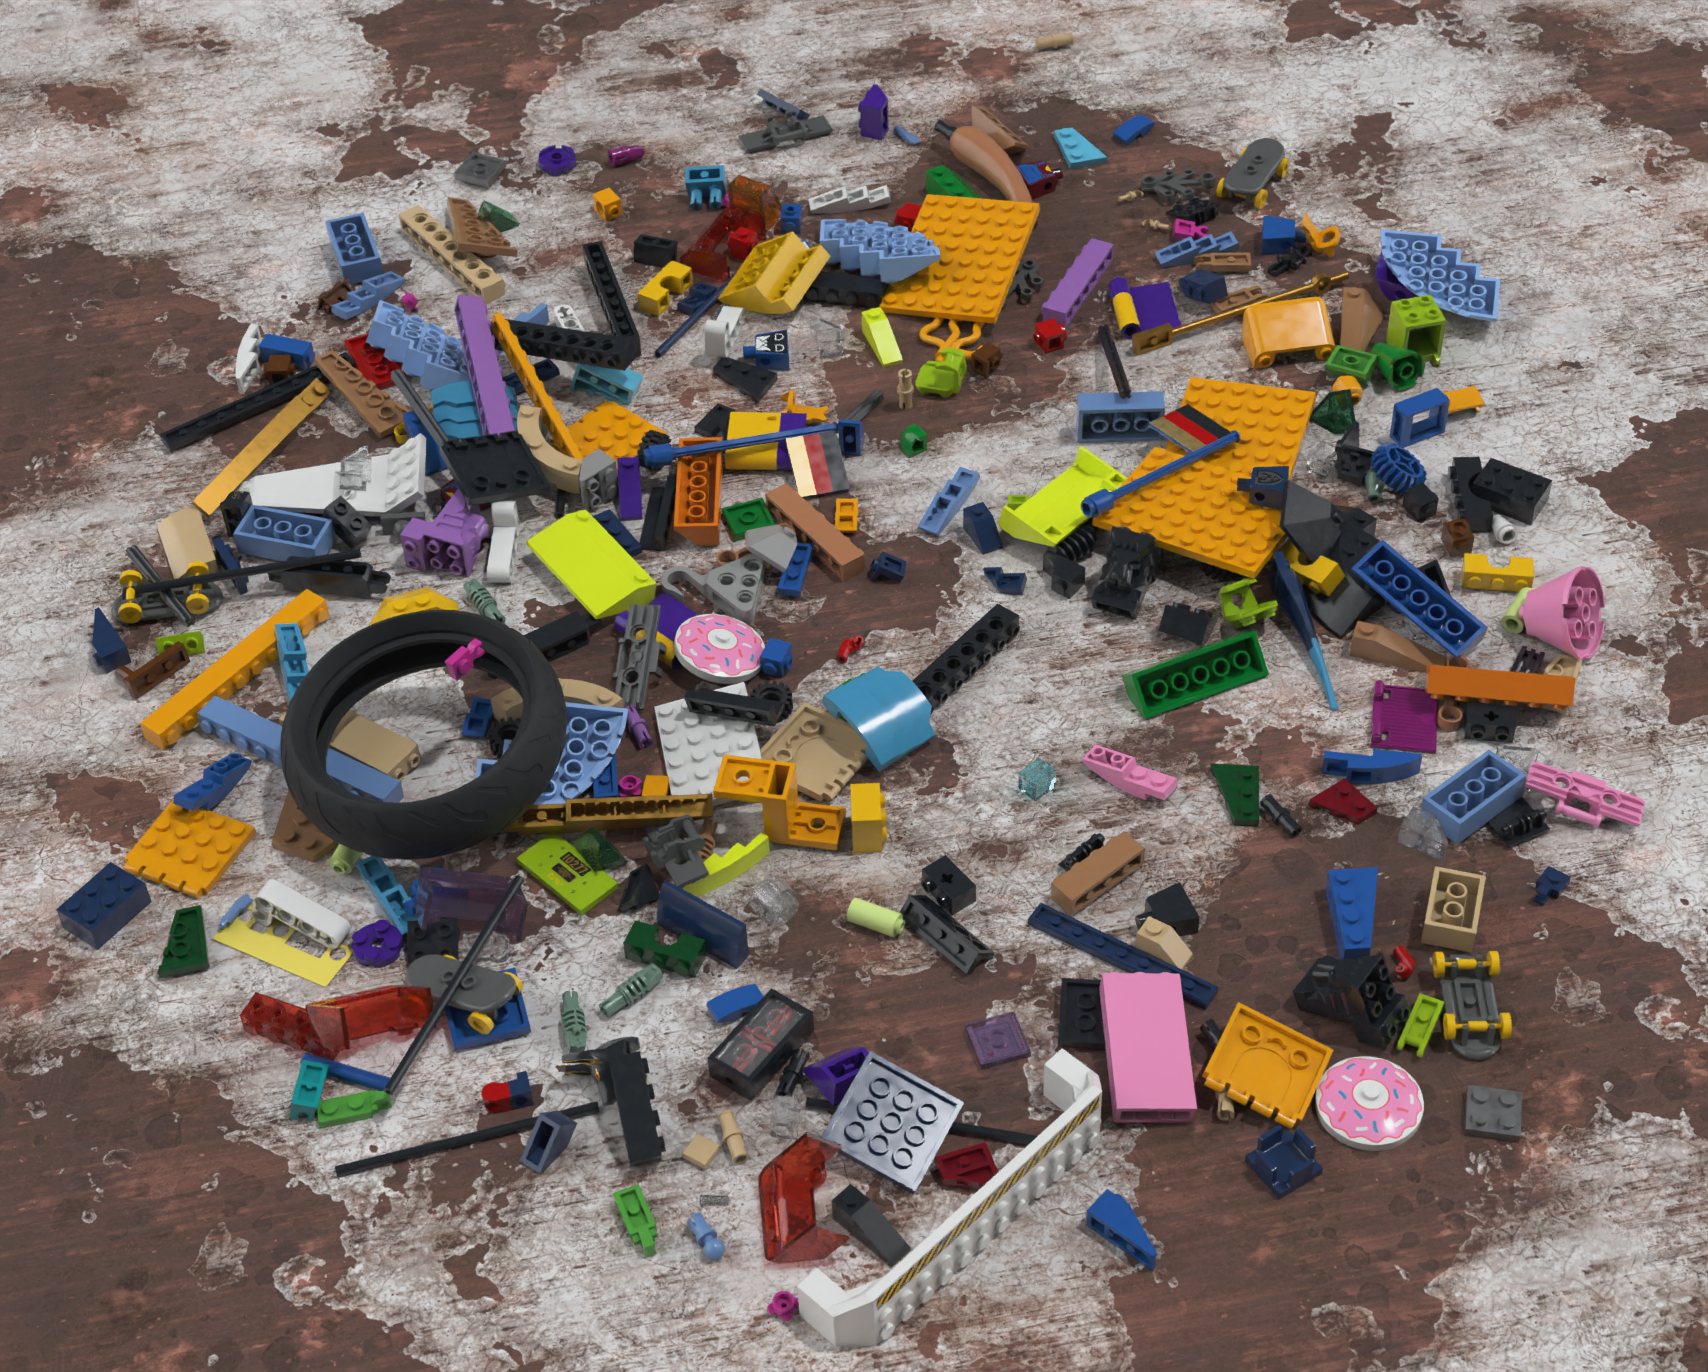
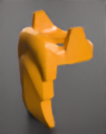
M1304 213L1302 230L1309 243L1317 253L1324 252L1329 258L1333 257L1335 247L1340 240L1338 227L1331 226L1320 232L1310 221L1308 214ZM1325 237H1328L1331 240L1329 242L1324 243Z
M790 390L780 395L781 400L788 402V404L779 413H807L806 424L826 422L827 418L824 414L828 411L827 406L813 408L812 406L803 407V405H796L795 390Z

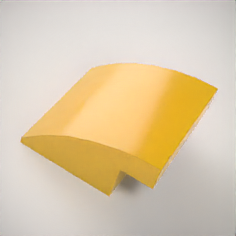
M794 232L757 244L721 293L718 300L727 305L744 308L746 311L755 313L780 314L791 312L796 308L820 273L830 255L822 245L808 249Z

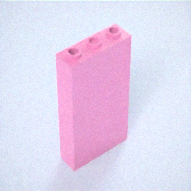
M1169 972L1102 973L1099 990L1113 1122L1193 1123L1197 1104L1180 974H1171Z

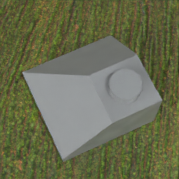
M777 524L747 530L745 533L748 551L785 572L798 544L796 533L787 526L783 528Z

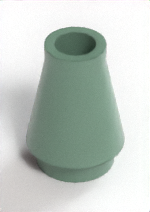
M1370 470L1364 478L1368 501L1378 503L1381 501L1385 483H1382V480L1376 477L1377 474Z

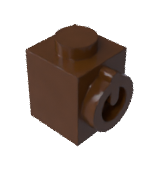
M270 355L269 362L264 363V378L269 380V384L272 385L295 375L296 364L292 363L291 355Z
M1456 519L1444 522L1441 540L1450 557L1472 553L1474 535L1466 520Z

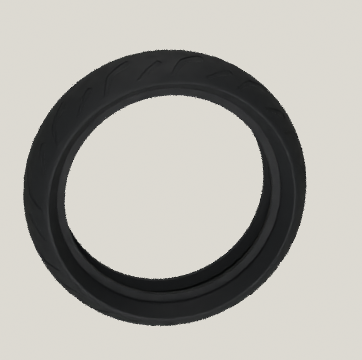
M426 610L406 613L374 623L357 631L330 649L311 668L294 693L283 721L280 745L282 770L288 790L302 813L323 834L357 852L387 859L414 860L445 856L465 850L495 836L520 818L535 803L552 779L560 762L566 739L567 712L562 686L553 667L543 653L520 632L509 628L508 625L495 619L457 610ZM474 638L482 642L480 648L485 650V653L473 660L474 667L472 668L488 672L504 680L523 699V713L520 726L508 749L482 775L455 790L413 802H382L360 797L347 791L327 774L326 757L332 735L345 714L358 701L395 679L423 670L447 667L445 660L461 646L467 648Z

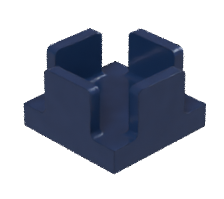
M1277 1125L1258 1137L1256 1150L1247 1154L1245 1162L1279 1200L1322 1175L1323 1171L1322 1166L1315 1160V1144L1300 1128L1295 1130L1293 1135L1289 1130L1283 1133V1128Z

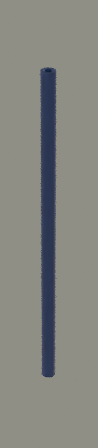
M736 272L655 350L654 353L657 357H661L718 301L719 296Z

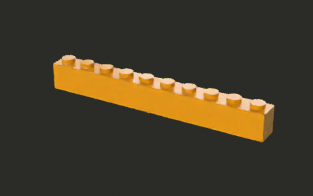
M308 589L304 590L140 722L145 739L165 751L199 723L197 713L214 696L227 701L229 697L278 659L275 624L298 623L303 638L330 616L326 600Z

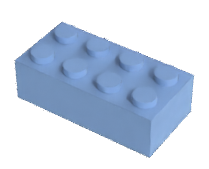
M364 212L325 221L329 241L343 281L349 277L348 285L357 284L363 280L383 274L380 255Z
M1163 391L1131 392L1132 396L1129 399L1127 397L1122 399L1119 392L1077 394L1076 430L1078 443L1163 441V435L1149 427L1151 421L1165 415Z
M251 505L233 533L238 553L278 561H286L290 556L313 557L328 554L336 541L334 525L331 519Z
M1488 750L1423 797L1421 819L1459 844L1524 795L1527 775Z

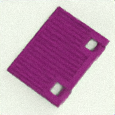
M1376 681L1374 684L1371 747L1436 754L1438 699L1431 698V694L1426 693L1424 688L1384 685L1383 681ZM1384 693H1390V699L1383 698ZM1382 734H1387L1388 740H1382Z

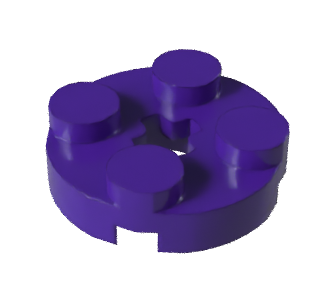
M553 145L541 150L538 158L540 169L551 173L554 177H558L562 173L577 166L575 151L571 147L561 145L562 148H556Z
M384 919L366 925L352 935V949L355 959L361 965H374L375 968L385 967L395 962L399 958L400 950L404 944L398 928L389 924ZM378 942L382 944L379 948L377 946L372 947V945Z

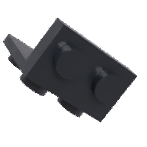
M1354 421L1350 427L1346 428L1344 436L1335 445V452H1337L1335 469H1337V479L1362 485L1368 471L1373 468L1370 465V458L1374 451L1359 448V422Z

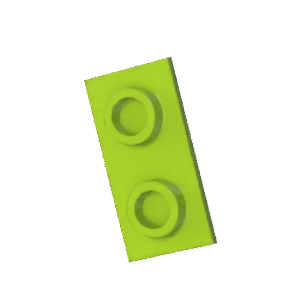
M201 631L155 638L158 655L178 641L184 644L188 655L205 652L204 636Z

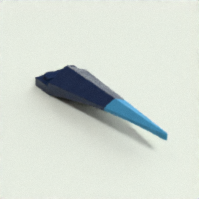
M1283 551L1274 552L1269 577L1273 597L1277 600V603L1304 643L1322 681L1331 709L1339 710L1302 583L1294 570L1290 569V563L1288 560H1285Z

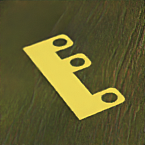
M237 916L225 929H220L212 938L323 987L330 983L353 954L352 948L341 943L338 948H343L346 951L345 957L341 960H332L330 958V952L333 950L331 948H328L321 958L289 946L285 942L296 929L287 925L289 932L286 935H274L273 929L279 924H285L278 919L271 924L264 934L250 929L256 922L254 918L243 922Z

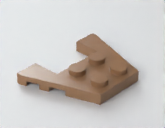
M288 790L272 839V846L276 850L315 863L337 847L338 843L323 834L306 818Z

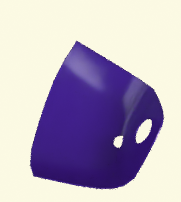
M1381 251L1376 267V279L1382 293L1391 302L1419 297L1404 286L1392 273Z

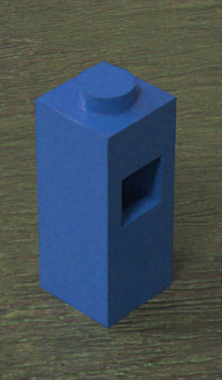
M267 333L258 345L262 362H269L270 355H291L292 363H295L296 369L299 370L308 369L311 363L314 362L315 352L313 351L312 342Z

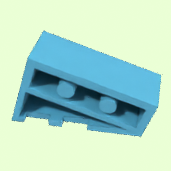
M577 363L570 391L576 392L580 390L587 392L588 396L597 394L605 396V400L630 405L640 389L643 375L629 368L622 371Z

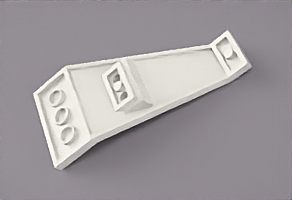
M420 433L386 455L254 476L239 486L238 498L246 491L250 492L253 505L289 512L323 514L325 507L341 495L362 516L381 517V514L399 513L424 496L426 437Z

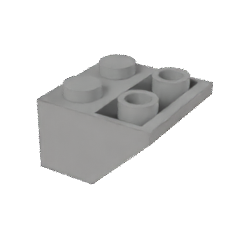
M600 448L582 459L579 482L583 510L590 512L619 494L616 461Z

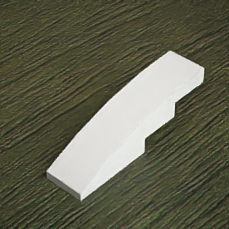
M887 185L868 191L867 187L863 186L849 192L844 186L810 198L809 203L812 213L833 214L874 208L891 203V198Z
M250 324L241 341L236 359V381L239 393L244 395L260 370L258 345L262 339L259 327L256 324Z

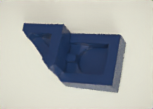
M1002 567L983 568L985 576L1000 593L1023 595L1027 582L1025 573H1004Z

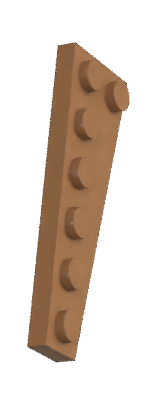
M331 350L314 358L316 366L380 439L393 433L395 427L404 422L403 413L409 412V410L399 402L393 401L388 393L379 390L373 381L365 379L359 370L353 368L350 363L336 352Z

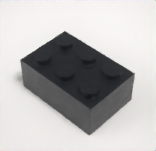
M1490 458L1473 482L1471 492L1483 500L1490 501L1493 512L1532 525L1549 500L1553 480Z

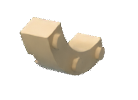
M521 405L517 417L518 434L523 436L548 481L556 484V487L559 489L580 494L579 477L582 460L566 456L546 442L541 434L543 429L541 408Z
M558 678L562 686L565 702L624 708L623 698L604 687L580 680ZM514 688L503 691L491 698L494 718L500 722V719L503 718L505 721H508V717H512L513 721L516 718H520L521 721L523 699Z

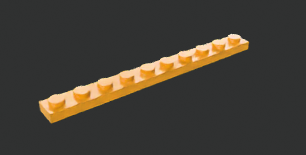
M502 313L493 314L491 329L535 407L541 408L542 420L560 453L582 460L583 457L578 444L573 441L569 428L565 427L560 412L556 411L551 396L547 395L543 382L539 381L534 366L530 365L526 352L521 349L517 336L510 329L509 322L504 319Z

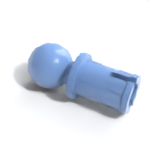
M702 1213L691 1215L694 1222L688 1218L687 1225L697 1237V1244L704 1247L703 1251L708 1259H720L725 1252V1246L720 1239L716 1238L717 1232L709 1227Z

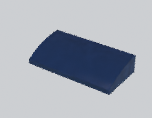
M667 880L662 883L657 905V925L679 937L683 933L705 939L707 953L737 969L749 956L746 924Z

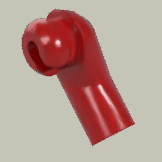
M856 635L843 640L836 660L839 663H846L849 654L859 651L864 645L863 637Z
M1399 945L1393 950V954L1399 961L1398 966L1395 965V973L1399 978L1405 979L1412 975L1416 963L1405 947Z

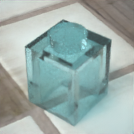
M1040 758L1019 772L1018 789L1035 802L1056 786V770L1051 764L1044 762Z

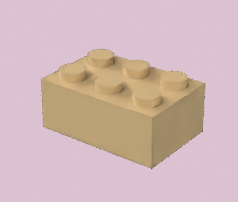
M1435 866L1421 943L1472 953L1486 876Z

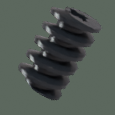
M1085 524L1077 528L1055 547L1048 546V550L1076 562V559L1080 560L1083 556H1087L1089 551L1093 552L1096 550L1095 542L1097 537L1093 528Z

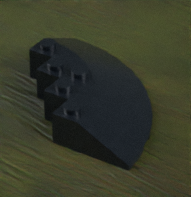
M1334 505L1337 510L1339 509L1342 512L1344 521L1342 522L1341 533L1326 558L1338 563L1345 577L1329 596L1322 593L1316 594L1304 584L1302 587L1311 614H1315L1327 630L1342 639L1355 629L1357 621H1365L1384 606L1385 598L1351 571V568L1380 542L1379 539L1374 537L1377 519L1360 508Z

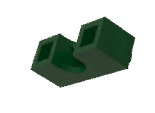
M636 920L623 942L626 959L635 963L654 964L659 969L676 972L681 976L696 978L707 956L705 939L681 933L678 941L674 944L661 945L659 927Z

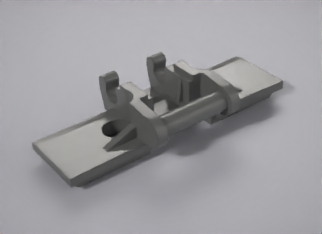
M789 110L785 112V123L777 124L776 121H773L772 115L766 116L768 129L739 135V140L747 152L753 153L777 147L780 142L796 138L806 140L827 135L832 132V128L824 115L800 121L796 116H792V111Z
M630 604L625 637L618 639L619 652L616 670L612 674V679L617 681L615 694L623 698L624 707L629 706L630 708V705H634L636 710H644L650 674L655 675L657 678H662L663 670L657 666L659 652L664 655L666 654L667 646L662 642H655L661 611L660 605ZM640 630H645V637L642 640H636V633ZM628 648H631L628 668L625 669ZM638 678V680L635 683H628L633 682L635 679Z
M690 815L672 819L669 824L645 826L644 828L652 843L648 837L642 839L657 868L666 867L675 885L681 889L710 875L697 852L705 847L706 842L697 833L693 826L694 821ZM684 835H688L689 838L685 840ZM683 861H688V862L685 863V864L678 865L679 863H681V862H683Z

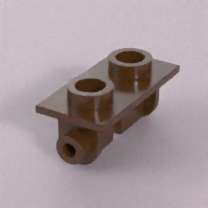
M350 278L338 281L331 290L322 292L318 297L317 310L322 308L325 313H332V305L339 303L338 299L341 301L347 300V293L356 290L355 287L348 285Z

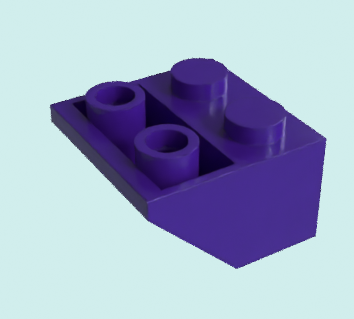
M873 84L871 89L866 92L863 101H860L858 105V112H860L859 128H861V136L883 140L889 131L888 98L877 84Z
M864 1047L846 1048L804 1067L803 1072L832 1105H835L844 1098L869 1052Z

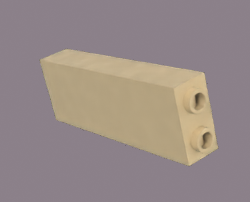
M351 710L345 714L336 727L328 747L399 781H402L421 761L417 743ZM286 712L279 718L281 726H283Z

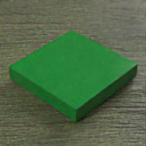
M763 498L721 508L722 516L735 542L744 540L747 530L776 525Z

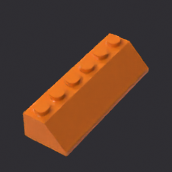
M722 437L679 438L678 448L722 441ZM723 451L678 458L674 530L696 545H720Z
M1426 664V693H1430L1431 698L1445 699L1446 695H1453L1457 701H1469L1470 697L1479 698L1480 703L1494 704V699L1503 700L1504 705L1518 706V701L1528 702L1527 707L1542 708V703L1552 704V709L1566 710V706H1573L1576 677Z

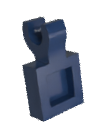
M1548 866L1536 882L1535 887L1538 888L1536 890L1538 895L1535 897L1534 902L1543 906L1551 895L1558 898L1569 885L1571 877Z

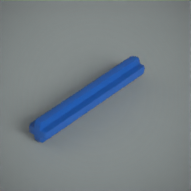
M305 1053L300 1061L301 1065L303 1060L329 1064L328 1076L379 1091H384L383 1089L390 1080V1077L309 1053Z

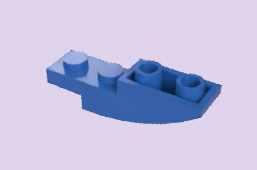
M1373 749L1372 756L1324 751L1322 774L1346 776V780L1349 783L1358 785L1389 783L1419 774L1422 754Z
M238 753L229 754L205 768L202 779L176 793L173 804L192 811L198 808L208 811L233 790L251 766L252 760L242 757Z

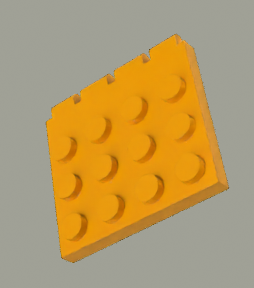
M603 401L593 411L591 410L581 417L579 422L576 421L568 427L571 437L578 444L583 458L600 448L616 461V466L617 458L637 457L639 455L637 454V450L640 449L639 443H642V437H645V433L649 432V430H655L667 435L665 431L613 401L610 403ZM552 438L550 440V443L552 444L555 450L559 451L557 445L555 444Z
M172 800L124 858L126 863L123 869L131 874L142 875V878L158 884L162 883L163 886L179 892L182 891L195 898H200L203 893L209 894L255 836L256 830L254 826L210 810L198 808L192 811L173 804Z
M1238 1002L1202 1077L1206 1078L1205 1086L1219 1093L1225 1088L1228 1090L1227 1097L1244 1106L1249 1100L1253 1102L1250 1109L1268 1118L1271 1117L1272 1113H1275L1277 1116L1274 1121L1292 1129L1294 1124L1299 1126L1303 1120L1333 1053V1049Z

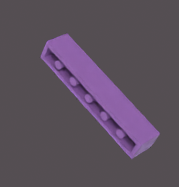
M1091 238L1088 244L1083 246L1081 254L1076 256L1074 264L1071 268L1067 269L1065 277L1059 280L1055 291H1052L1048 301L1043 303L1041 308L1043 321L1054 318L1058 324L1061 323L1065 329L1113 261L1114 244Z

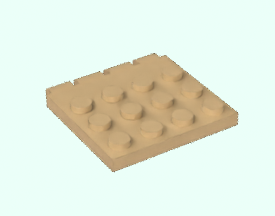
M806 702L797 709L760 749L762 759L796 763L798 791L820 802L823 799L831 801L854 776V772H857L868 760L865 755L866 743L848 722L839 718L835 719L831 714Z

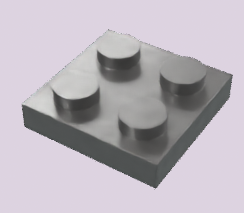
M472 152L454 172V177L457 180L488 188L507 167L506 160Z
M1468 1085L1466 1090L1464 1135L1519 1142L1521 1137L1522 1092Z

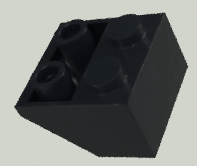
M1173 602L1172 606L1165 605L1158 631L1206 644L1218 618L1212 617L1213 612L1198 608L1190 611L1191 606Z

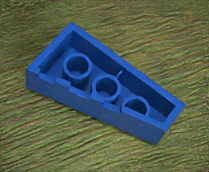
M1378 867L1328 870L1325 890L1340 960L1345 958L1357 960L1358 957L1370 955Z

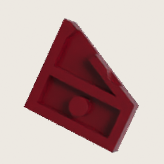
M1345 778L1309 799V806L1316 809L1317 806L1330 810V815L1345 818L1347 821L1357 825L1377 814L1378 809L1376 805Z
M986 1142L935 1157V1165L944 1185L981 1189L998 1173Z

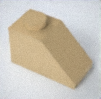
M1150 916L1137 932L1136 948L1183 970L1192 957L1193 953L1171 926Z

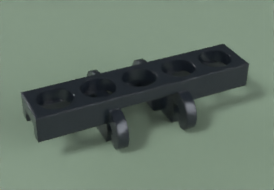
M1305 246L1299 249L1288 248L1290 257L1287 258L1284 255L1281 257L1278 254L1276 256L1278 262L1268 267V273L1277 277L1290 268L1297 270L1299 264L1305 265L1307 263V258L1312 255V250H1306Z

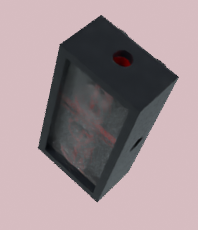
M771 988L708 1057L709 1076L752 1101L793 1055L794 1050L799 1048L813 1033V1012Z

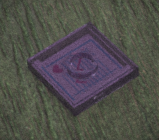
M1014 1011L965 1024L966 1034L981 1070L1031 1057V1050Z

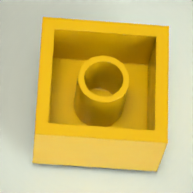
M880 783L850 784L853 853L883 852L882 842H887V828L882 827L887 826L886 809H881V807H886L885 793H880Z

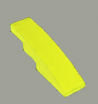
M761 832L746 847L737 842L722 857L713 853L703 862L710 875L693 884L686 885L682 889L698 897L732 881L770 853L769 837Z

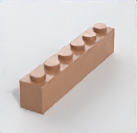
M785 483L765 494L766 506L770 514L781 524L787 523L792 525L795 529L796 538L803 544H812L813 554L843 582L865 570L864 552L851 543L847 536L839 532L834 524L827 521L821 512L814 509L809 501L802 498L796 489Z

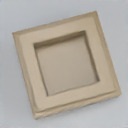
M697 1134L683 1152V1159L706 1170L719 1153L720 1145Z

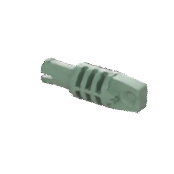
M474 578L463 585L469 600L481 615L502 623L505 622L506 618L497 609V602L483 585Z
M651 964L634 973L633 976L628 978V981L625 980L622 985L617 986L612 996L599 1004L601 1012L609 1018L624 1005H632L634 1001L645 995V992H649L663 978L662 971L656 965Z
M565 991L562 994L564 1011L561 1014L564 1038L569 1053L585 1051L587 1030L584 1011L579 1008V996L576 991H572V997L570 991Z

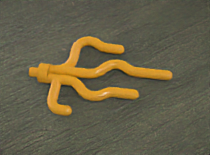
M935 318L932 323L920 330L919 337L924 343L940 348L934 356L935 361L942 362L945 360L946 356L941 355L943 348H956L964 352L965 359H971V354L975 351L959 348L979 340L981 328L985 323L975 322L972 328L973 334L958 339L960 330L957 323L963 320L950 319L948 325L952 334L946 342L940 338L927 335L941 325L944 321L943 318Z

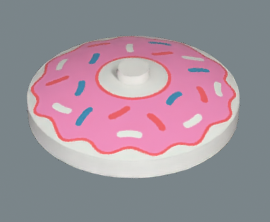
M719 614L698 615L683 622L676 632L674 640L676 657L688 671L702 679L722 684H734L753 678L761 670L760 655L765 648L764 642L753 628L738 619Z
M1360 1056L1342 1060L1331 1066L1322 1075L1316 1089L1315 1109L1323 1127L1338 1141L1360 1150L1382 1151L1400 1146L1416 1133L1422 1120L1424 1101L1418 1084L1403 1068L1381 1058Z

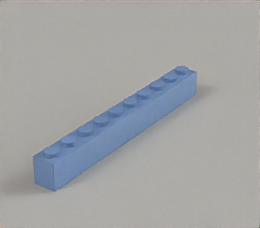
M214 696L197 713L200 727L205 733H211L221 738L224 742L237 745L240 749L254 753L259 758L269 760L282 768L280 753L282 726L217 696ZM328 748L326 757L327 774L347 791L360 797L382 802L399 803L404 798L401 781Z

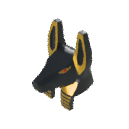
M621 1037L605 1042L594 1050L563 1055L562 1063H581L565 1066V1073L582 1076L592 1075L598 1087L602 1105H613L616 1102V1096L608 1058L636 1052L640 1049L639 1038Z

